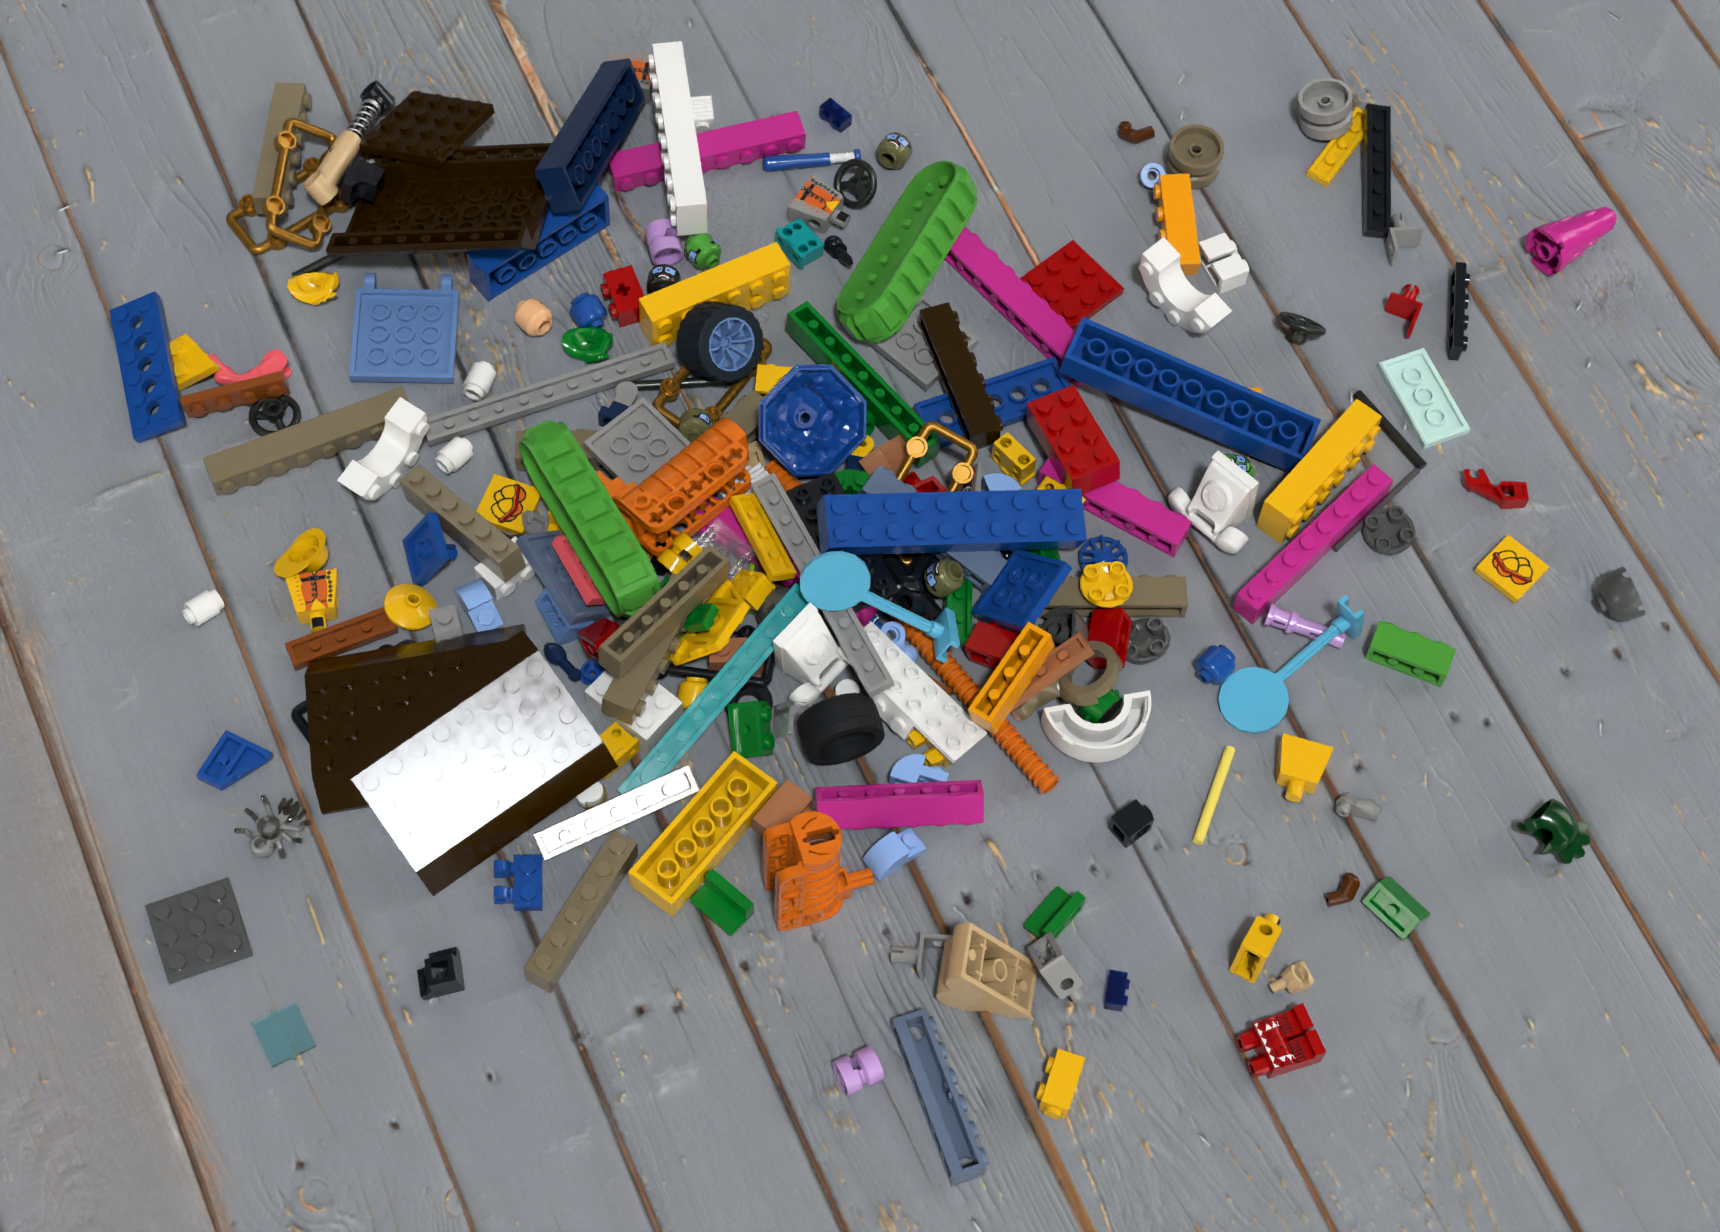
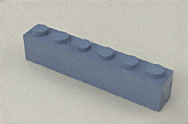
M879 465L857 494L917 493V490L912 485L904 484L896 478L892 470ZM1000 551L931 553L939 560L948 558L959 563L964 572L963 578L970 581L982 592L992 585L1007 563V560L1003 558Z

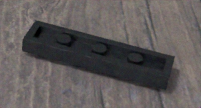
M1456 262L1451 275L1448 360L1456 361L1459 360L1461 352L1466 351L1468 336H1464V330H1467L1469 316L1465 315V309L1468 308L1469 294H1465V290L1469 286L1470 274L1466 273V263Z

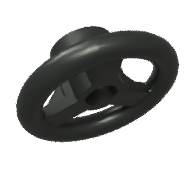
M850 159L844 162L835 174L834 189L843 195L844 206L852 209L862 208L869 204L875 196L877 177L872 166L864 160ZM858 166L855 175L849 181H841L847 169ZM842 189L854 191L860 201L847 199Z
M1280 312L1278 314V319L1291 327L1287 337L1295 341L1306 343L1310 334L1316 336L1326 334L1324 326L1309 318L1290 312Z
M282 394L277 398L270 397L258 400L253 403L249 411L250 426L260 436L276 431L262 428L257 420H268L274 423L278 431L287 428L282 419L283 413L288 406L292 408L293 419L287 427L300 423L301 419L300 407L292 397L286 394Z

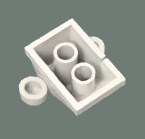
M1218 450L1211 457V462L1192 501L1186 492L1177 486L1168 495V502L1175 513H1181L1186 516L1188 520L1192 521V525L1210 538L1211 542L1215 543L1219 549L1229 554H1236L1249 541L1248 537L1242 531L1236 529V527L1243 521L1247 522L1253 516L1259 482Z
M811 603L773 640L776 668L782 674L786 673L803 684L794 690L788 698L798 708H805L813 704L830 683L849 665L837 653V649L840 646L839 642L838 644L835 642L821 615L818 613V609Z

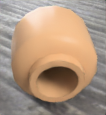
M530 298L521 301L517 305L514 320L528 335H543L552 326V312L539 299Z

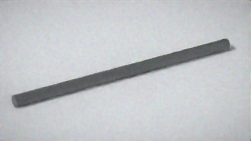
M1415 468L1332 547L1333 551L1338 552L1364 527L1365 518L1388 504L1420 473V470Z

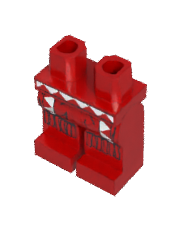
M1303 1003L1279 1015L1252 1023L1248 1031L1237 1037L1236 1043L1242 1053L1254 1049L1257 1054L1256 1058L1249 1060L1247 1063L1252 1077L1266 1075L1268 1079H1271L1277 1075L1321 1062L1326 1054V1050L1316 1029L1312 1030L1314 1025Z

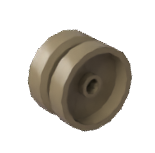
M1190 124L1181 127L1173 134L1166 159V171L1168 174H1190L1191 188L1199 189L1209 186L1216 180L1224 154V142L1220 135L1212 128L1204 125Z

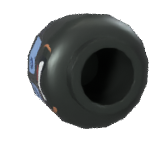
M667 264L654 266L648 274V294L680 282L681 277L678 270Z

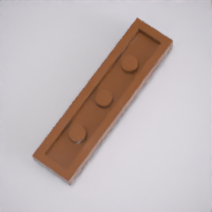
M283 371L180 396V400L188 418L202 417L207 413L219 410L225 411L231 407L243 404H253L258 400L270 397L277 398L282 394L290 393V388Z
M384 607L289 641L285 643V647L294 669L298 670L308 666L310 661L336 656L398 633L396 624L387 617Z

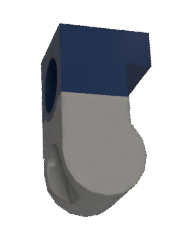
M624 381L616 386V396L610 407L602 405L598 413L599 426L604 427L638 401V388L634 383Z

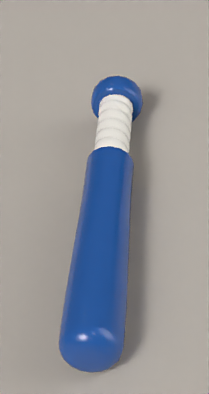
M854 149L850 153L830 154L826 152L766 156L762 160L763 169L767 172L828 166L831 163H843L850 159H861L860 149Z

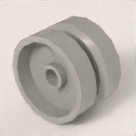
M1334 78L1316 79L1303 86L1299 92L1298 99L1299 126L1303 133L1317 140H1332L1347 133L1353 125L1352 91L1350 87L1343 81Z

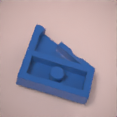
M225 730L196 776L198 780L222 791L269 762L273 755L272 752Z

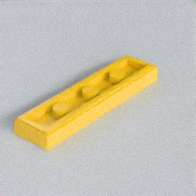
M1356 106L1353 110V125L1349 131L1339 138L1332 139L1308 169L1307 177L1325 187L1329 186L1364 139V110Z
M750 493L731 496L729 504L770 582L794 579L797 572L756 495Z

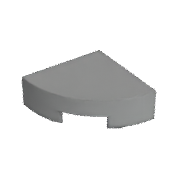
M529 510L522 513L523 526L527 535L547 532L549 524L547 519Z

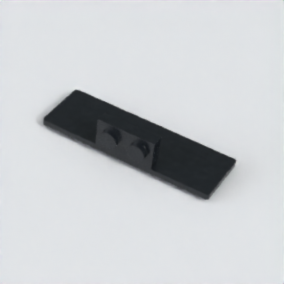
M834 472L786 491L787 496L819 551L820 541L816 503L823 495L846 494ZM881 554L856 555L865 562L870 572V588L868 591L886 600L899 594V589L884 564ZM860 601L852 609L856 613L871 607V605Z

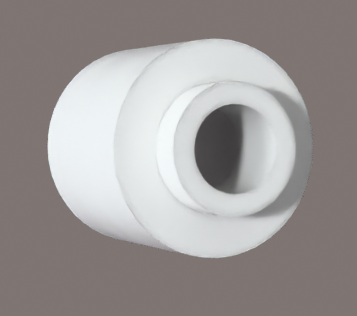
M485 361L473 363L463 383V394L474 401H481L483 397H486L496 377L494 367Z
M456 436L437 452V457L434 459L435 464L447 475L451 472H456L473 457V445L465 437L460 438Z
M205 590L183 604L184 610H182V614L190 625L194 623L196 626H200L220 614V610L225 605L216 590Z

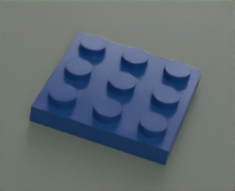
M1014 550L992 585L986 589L971 613L978 619L1022 631L1028 622L1036 623V620L1050 603L1061 584L1064 583L1072 568L1064 561L1021 550Z

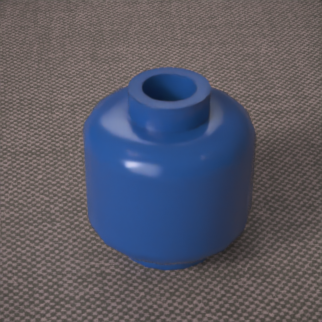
M586 292L577 296L571 302L572 307L569 312L578 327L602 328L605 325L603 321L608 313L597 295H589Z
M1210 645L1195 662L1198 678L1205 684H1222L1235 669V656L1224 645Z

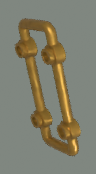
M291 117L285 120L282 131L274 139V147L278 151L271 195L263 202L262 211L267 216L266 228L270 234L314 250L321 246L323 235L331 228V221L327 217L329 202L323 206L318 204L317 214L309 221V231L313 234L312 239L276 226L277 217L285 210V203L281 199L288 153L297 144L296 137L292 131L293 128H296L329 142L328 150L320 157V164L337 137L332 132Z
M315 157L306 159L303 164V170L296 173V185L307 179L317 170L320 165L319 159ZM338 190L331 203H329L327 216L333 212L346 213L351 209V202L347 203L340 200L341 190ZM252 194L242 196L239 201V207L227 214V225L252 254L260 255L270 249L279 251L287 247L288 241L276 237L269 232L267 240L257 245L236 220L243 215L246 217L257 215ZM317 211L289 226L286 230L297 234L308 228L310 219L317 214Z
M764 337L762 355L757 365H765L767 358L772 353V345ZM684 366L680 368L673 378H666L661 381L659 395L652 403V406L677 429L680 418L664 408L663 405L666 401H673L678 398L680 384L690 374V371ZM757 366L747 377L734 382L715 406H709L704 409L711 415L713 425L719 421L724 410L753 376H756Z
M929 421L921 427L917 436L911 437L907 441V454L895 474L896 478L902 482L904 481L916 458L924 456L927 452L928 445L926 440L930 433L934 432L968 452L963 462L955 464L952 468L953 480L946 491L958 492L962 484L970 482L973 478L972 466L977 459L978 448L973 442L942 424ZM911 553L909 558L902 554L897 555L909 568L915 553ZM881 554V555L886 558V557H888V556L891 555V554Z

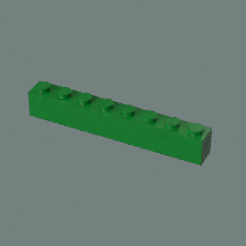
M808 301L787 313L786 331L817 364H832L867 401V408L875 416V424L890 440L900 435L904 442L907 443L911 437L917 436L925 422ZM930 433L926 440L928 445L927 452L924 456L916 458L917 461L913 463L917 468H920L938 455L941 438L936 433Z

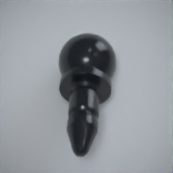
M836 235L827 237L824 241V250L834 259H840L844 264L850 266L853 265L852 257L847 253V246L843 243L842 239Z

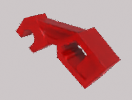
M1470 469L1463 470V486L1469 492L1474 491L1497 503L1500 509L1525 508L1529 500L1526 482L1501 481L1497 487L1489 483L1490 480L1483 469H1478L1477 478L1471 477Z

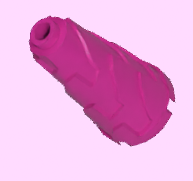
M1602 207L1595 210H1586L1577 215L1568 216L1532 229L1526 237L1525 244L1527 254L1532 252L1534 258L1530 259V261L1540 272L1546 275L1561 272L1568 264L1583 255V251L1598 242L1599 238L1614 229L1616 214L1612 209Z

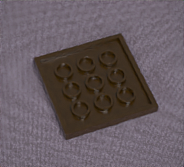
M413 91L399 105L394 107L385 118L380 120L370 132L366 133L359 144V152L439 167L495 113L493 104Z

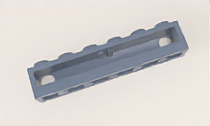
M924 1008L892 1019L891 1029L951 1187L984 1176L986 1165L989 1164L988 1157L984 1148L979 1149L975 1139L978 1138L977 1128L973 1121H968L965 1113L968 1111V1106L963 1094L958 1095L955 1085H958L957 1077L953 1068L948 1069L945 1059L948 1058L947 1051L943 1042L938 1043L935 1033L938 1031L933 1016L928 1017ZM912 1027L920 1028L923 1032V1038L919 1041H913L909 1029ZM967 1158L974 1165L962 1169L959 1160Z

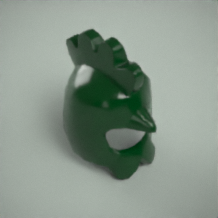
M1553 798L1538 808L1530 818L1524 821V824L1521 822L1517 824L1520 830L1532 834L1540 840L1542 844L1540 854L1555 853L1564 864H1570L1573 857L1576 859L1583 857L1585 851L1582 846L1590 843V837L1585 833L1590 828L1589 823L1583 820L1577 821L1566 806Z

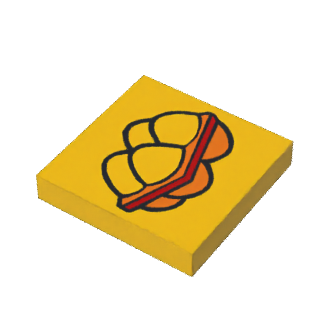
M494 474L476 512L497 529L514 535L521 533L525 535L526 531L523 526L522 513L527 510L535 513L542 497L536 487Z
M1508 534L1483 559L1474 572L1516 604L1548 571L1550 566Z

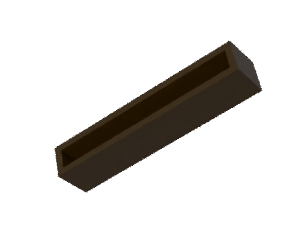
M949 302L921 309L919 313V327L964 437L973 442L977 447L994 443L1000 438L1003 423L1001 417L995 415L993 410L994 401L991 394L987 395L985 391L986 384L983 374H978L976 357L973 352L970 353L968 350V339L964 331L961 332L959 328L960 321L957 312L952 311Z

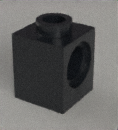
M1135 799L1111 817L1108 829L1127 848L1151 830L1154 821L1153 814L1146 805H1141Z

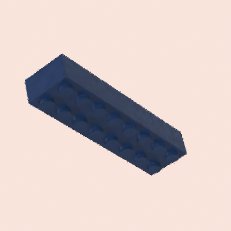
M630 58L602 63L535 169L536 178L541 183L546 202L549 203L553 213L577 211L582 208L646 102Z

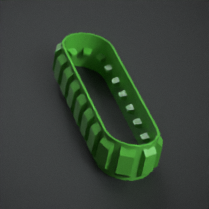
M951 161L935 162L918 172L904 190L837 298L839 321L853 338L866 343L880 342L896 333L908 319L977 205L978 189L964 167Z
M547 420L527 429L524 437L519 440L518 446L531 480L611 612L617 618L623 616L629 619L661 590L658 577L648 556L569 428L563 422L556 423Z

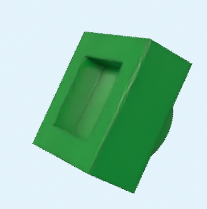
M714 603L700 604L688 615L683 627L688 633L709 631L719 609Z

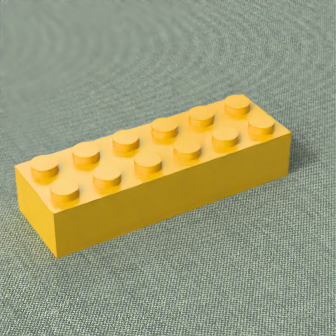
M774 242L639 298L640 328L651 346L663 342L669 346L677 340V331L682 319L686 316L685 314L697 304H702L705 301H717L746 308V310L760 308L764 303L774 299H781L790 293L791 264L779 244Z
M1356 399L1265 499L1256 527L1280 544L1288 537L1292 539L1300 529L1299 524L1303 520L1307 522L1316 510L1314 507L1318 503L1322 505L1331 494L1330 489L1333 486L1336 488L1340 486L1346 477L1345 473L1347 470L1353 471L1361 460L1360 456L1364 452L1368 454L1376 443L1374 439L1381 430L1379 423L1382 416Z
M733 751L700 791L628 871L629 885L667 914L674 917L705 881V875L712 868L715 869L752 826V818L778 790V782Z

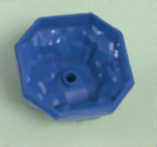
M832 364L795 365L777 381L759 402L758 440L794 477L824 476L834 472L866 439L867 401ZM806 413L805 419L801 421V415Z

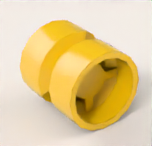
M681 531L672 541L673 547L671 549L666 548L657 560L671 574H678L703 549ZM683 550L688 554L685 560L678 555Z

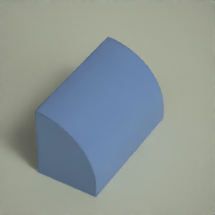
M546 587L535 601L557 644H565L579 639L577 632L594 623L593 621L570 625Z

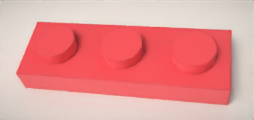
M556 536L551 544L586 605L606 604L566 536Z

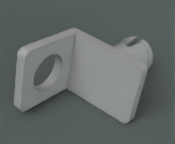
M1398 213L1391 216L1393 228H1389L1385 245L1391 265L1396 263L1399 247H1416L1420 244L1422 227H1408L1404 213H1400L1402 220H1400Z
M920 933V942L917 947L892 945L891 963L916 964L919 978L924 979L927 949H944L945 943L935 941L945 942L953 936Z

